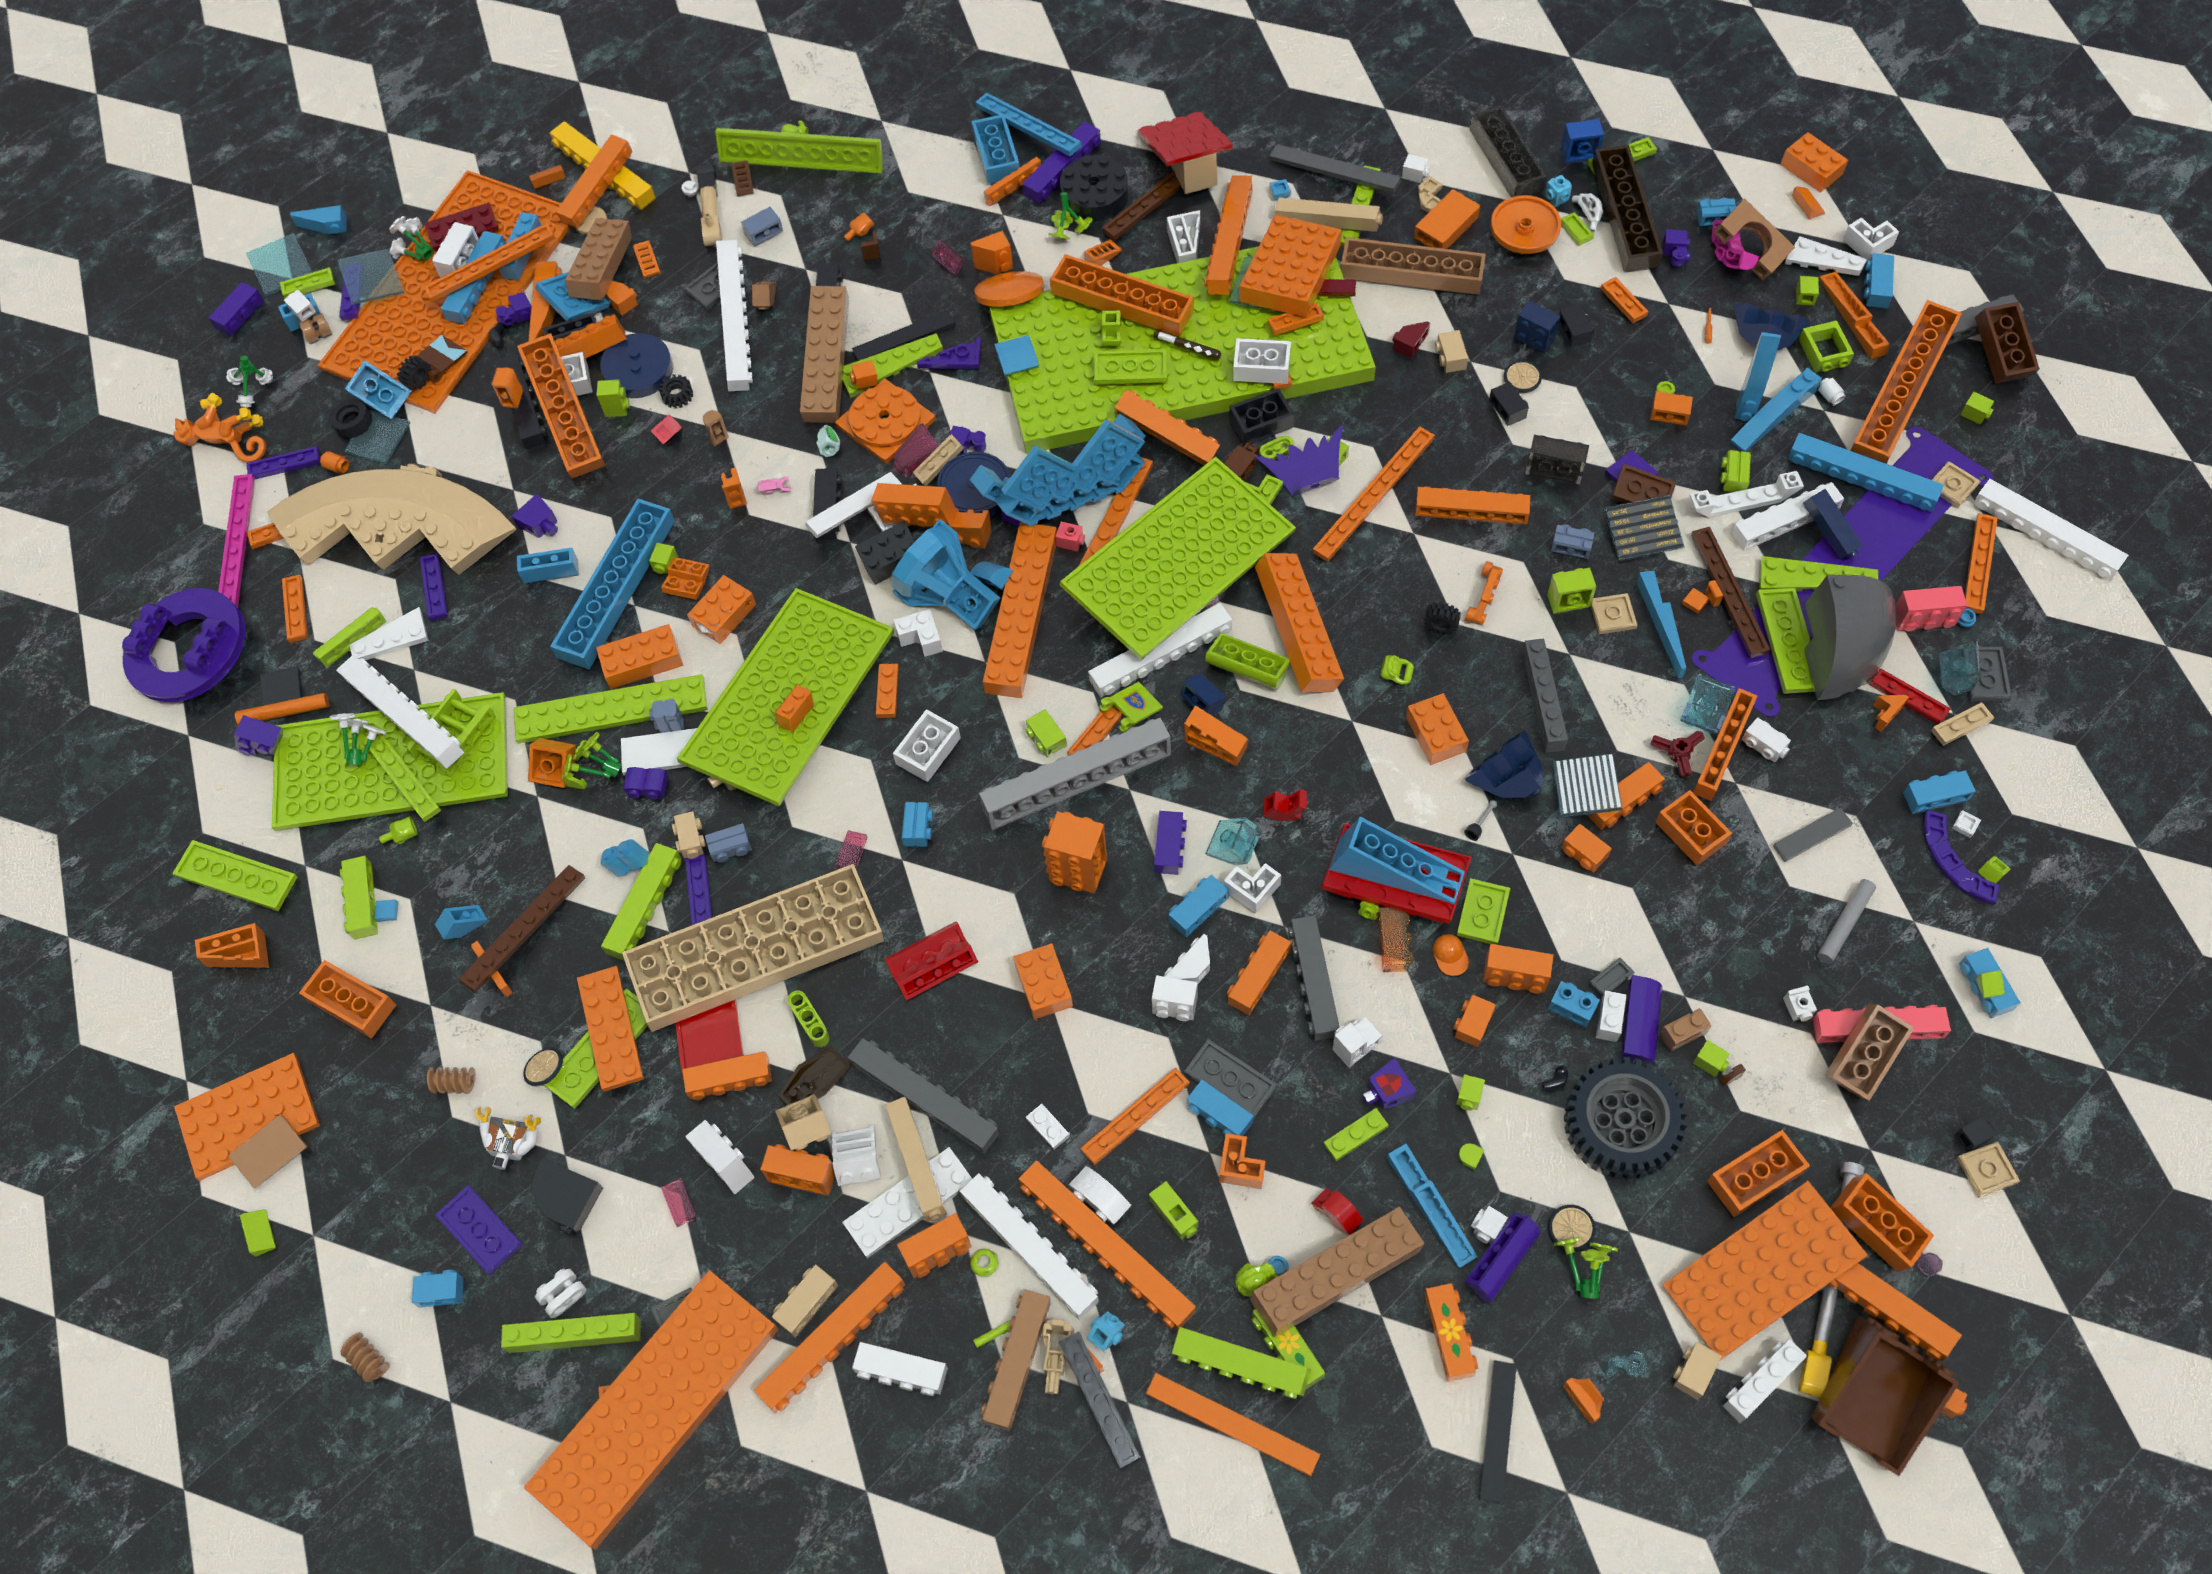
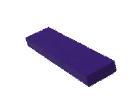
M315 446L246 463L247 474H252L255 479L318 465L321 464L320 451Z
M436 553L420 557L428 619L433 621L448 617L440 556Z
M705 855L693 859L685 858L692 925L712 918Z

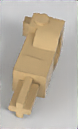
M1047 1320V1323H1044V1326H1042L1041 1335H1043L1044 1345L1047 1349L1044 1361V1373L1047 1374L1045 1393L1051 1395L1058 1394L1060 1375L1064 1376L1065 1355L1063 1351L1050 1349L1051 1334L1063 1335V1339L1074 1334V1328L1069 1326L1070 1322H1064V1320Z

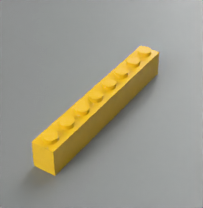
M565 121L549 132L553 146L561 149L567 157L573 158L575 163L582 165L585 170L601 149ZM622 166L612 183L608 186L609 189L615 190L621 198L624 197L632 206H636L640 210L655 199L652 187L625 166Z

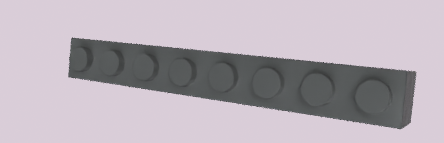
M864 1038L861 1039L847 1057L850 1065L899 1098L905 1097L908 1104L981 1153L985 1154L999 1135L997 1124L989 1118L985 1120L979 1116L980 1113L975 1108H967L963 1105V1101L955 1095L949 1096L942 1086L938 1084L934 1086L924 1074H916L912 1071L913 1068L905 1062L901 1064L895 1060L896 1057L891 1052L880 1050V1046L874 1041L869 1040L868 1042Z

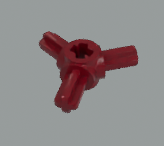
M1696 731L1687 738H1673V741L1654 735L1650 745L1667 751V755L1671 760L1677 763L1680 776L1686 778L1692 775L1689 763L1691 753L1694 751V747L1701 743L1705 737L1701 731Z

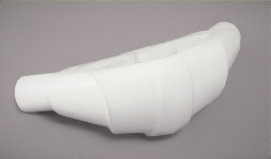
M1581 193L1579 196H1573L1572 202L1578 203L1581 206L1588 221L1591 222L1589 230L1596 231L1597 224L1600 222L1603 214L1600 199L1591 193Z

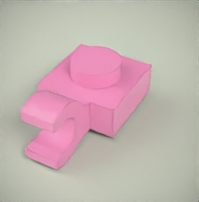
M784 476L780 479L758 481V490L764 493L774 492V489L780 488L782 491H789L791 486L785 487L783 485V482L788 481L789 477Z

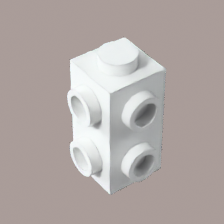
M1758 717L1746 730L1742 738L1747 746L1756 749L1763 757L1774 763L1779 757L1783 759L1790 750L1788 745L1791 740Z

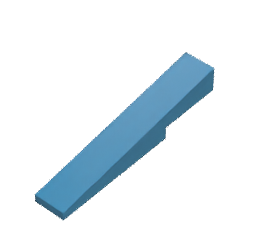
M1655 571L1639 572L1636 584L1677 678H1683L1686 664L1670 602L1662 603Z
M1404 1144L1389 1153L1386 1159L1458 1269L1477 1258L1478 1256L1432 1181H1429L1408 1145Z

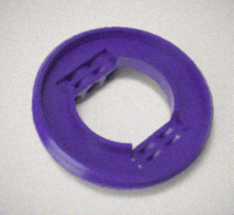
M206 588L182 590L163 598L154 605L145 604L140 611L141 617L134 621L129 635L122 642L123 669L130 684L152 700L180 702L194 698L220 682L236 663L245 640L244 618L238 607L229 598L218 591ZM205 619L202 624V631L193 640V647L184 656L186 669L177 672L159 670L156 660L149 652L166 622L169 620L177 626L187 620Z

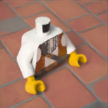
M481 1107L476 1109L475 1115L478 1119H481L479 1125L484 1148H486L490 1155L495 1156L493 1167L504 1170L508 1159L520 1160L523 1155L535 1146L538 1131L536 1126L542 1122L540 1117L535 1118L534 1123L532 1121V1114L525 1118V1122L497 1117L488 1119V1116L491 1114V1108L486 1107V1114L484 1115L481 1112Z

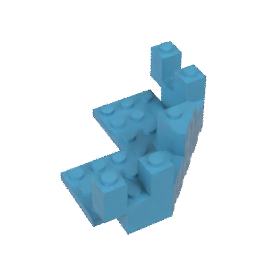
M1119 414L1114 422L1106 419L1073 463L1034 445L1010 478L1005 477L1001 481L993 470L980 465L970 480L984 497L995 501L1006 515L1033 526L1038 524V521L1047 518L1049 520L1061 515V512L1070 509V511L1083 507L1086 502H1096L1107 498V495L1116 492L1117 494L1123 492L1145 464V461L1137 454L1145 443L1143 440L1145 435L1132 420Z

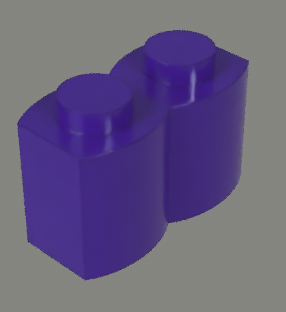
M629 767L627 768L623 790L631 798L647 796L649 799L656 800L665 797L669 776L666 770Z

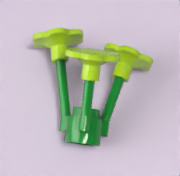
M596 732L588 741L582 740L575 751L573 760L578 761L581 756L587 759L591 758L603 765L602 770L605 772L581 767L579 764L573 763L572 755L568 754L563 776L566 778L570 771H583L601 775L608 779L610 776L615 778L622 764L618 762V759L612 757L601 748L602 746L597 742L599 733ZM593 748L595 751H599L600 753H602L608 759L604 761L598 758L597 756L593 755L592 752L588 749Z
M1581 1237L1554 1242V1246L1565 1247L1566 1254L1569 1255L1576 1282V1291H1580V1297L1598 1298L1604 1261L1610 1260L1607 1253L1618 1252V1249L1608 1245L1590 1243V1246L1597 1250L1589 1249L1582 1251L1581 1256L1584 1260L1590 1261V1268L1592 1269L1591 1278H1583L1581 1283L1573 1255L1575 1253L1573 1245L1581 1240Z

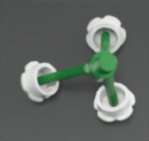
M241 356L239 368L229 369L226 378L233 385H239L243 382V395H238L236 402L240 403L242 407H251V404H254L255 401H253L252 395H248V375L254 371L259 383L265 385L272 381L273 373L270 369L261 368L258 370L251 364L247 356Z

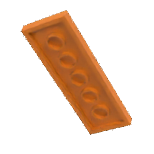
M614 966L578 977V986L602 1091L605 1092L644 1080L619 968Z

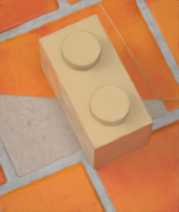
M1460 331L1438 334L1435 350L1440 354L1439 362L1444 367L1445 373L1465 370L1467 368L1468 356Z
M1698 1342L1692 1347L1688 1346L1682 1357L1686 1359L1683 1366H1678L1673 1375V1378L1676 1379L1673 1386L1699 1400L1703 1396L1722 1356Z

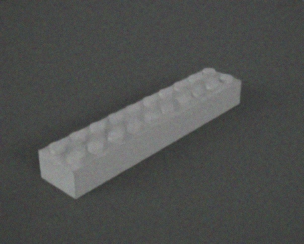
M1161 718L1151 719L1144 725L1132 727L1127 732L1113 735L1103 742H1096L1091 747L1077 750L1070 756L1060 757L1051 764L1041 765L1036 770L1022 773L1015 779L1005 780L996 787L986 788L983 792L979 793L984 815L991 829L994 830L1171 755L1170 735Z

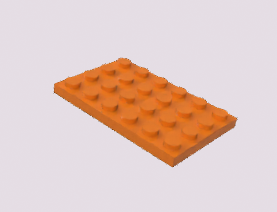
M295 1053L174 1106L196 1179L199 1181L235 1165L228 1155L280 1114H283L299 1135L320 1126L298 1057Z

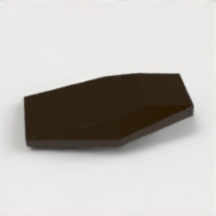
M830 1046L799 1064L779 1092L778 1098L786 1106L815 1094L818 1100L834 1087L851 1068V1065Z

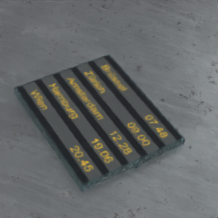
M1670 495L1604 509L1618 561L1685 547Z

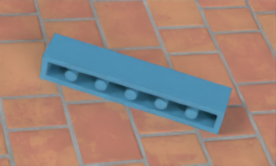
M483 231L466 264L505 245L506 242L503 235ZM493 272L448 294L441 307L445 319L465 324Z

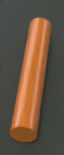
M320 693L235 711V720L239 725L242 716L245 715L260 721H266L328 708L330 702L326 693Z

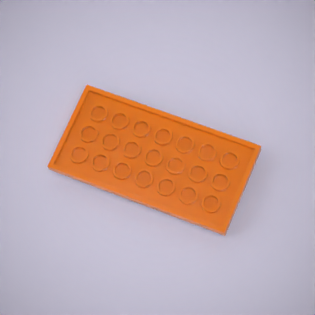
M1807 1181L1662 1285L1709 1348L1722 1356L1721 1361L1868 1255L1810 1182Z

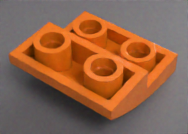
M674 557L668 568V576L661 587L662 592L697 600L706 581L710 568L709 564Z

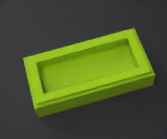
M1575 212L1561 218V226L1578 246L1593 240L1594 234Z

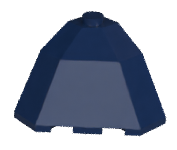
M1750 303L1734 304L1739 334L1754 347H1757L1762 332L1781 335L1777 350L1789 347L1799 337L1803 328H1806L1810 323L1808 319L1800 315H1784L1775 309H1759Z
M1525 730L1506 741L1499 753L1494 751L1483 760L1484 763L1473 768L1465 778L1468 783L1501 798H1525L1530 794L1534 796L1542 790L1541 787L1545 781L1541 762Z

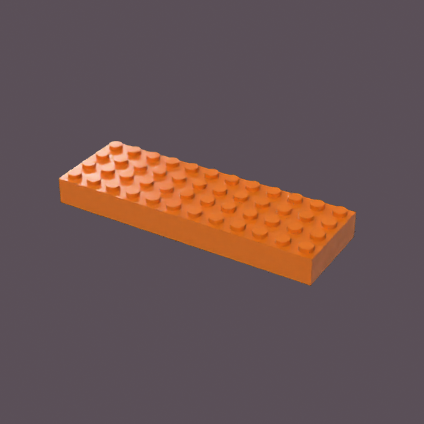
M709 1270L523 1488L584 1543L596 1550L778 1332V1328Z

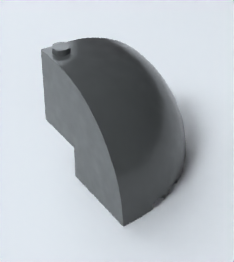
M1827 575L1805 603L1813 639L1804 650L1817 700L1833 699L1848 692L1852 693L1870 681L1884 663L1892 646L1896 629L1894 595L1886 583L1861 575Z

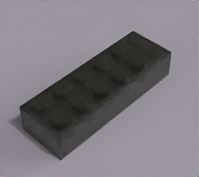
M1501 105L1471 115L1469 130L1510 197L1530 196L1544 191L1547 175L1504 107Z

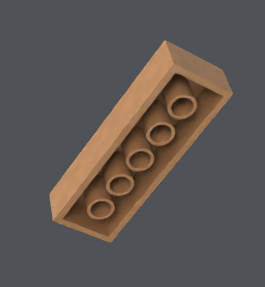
M604 218L595 219L565 279L569 297L603 300L632 239L629 221Z

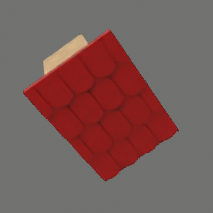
M1201 112L1189 114L1187 117H1177L1171 121H1162L1155 126H1144L1138 130L1140 138L1165 165L1172 166L1185 194L1216 186V153L1233 149V145L1226 135L1222 134Z

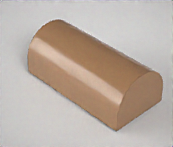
M715 410L706 412L703 415V422L711 444L716 446L729 438L721 414Z

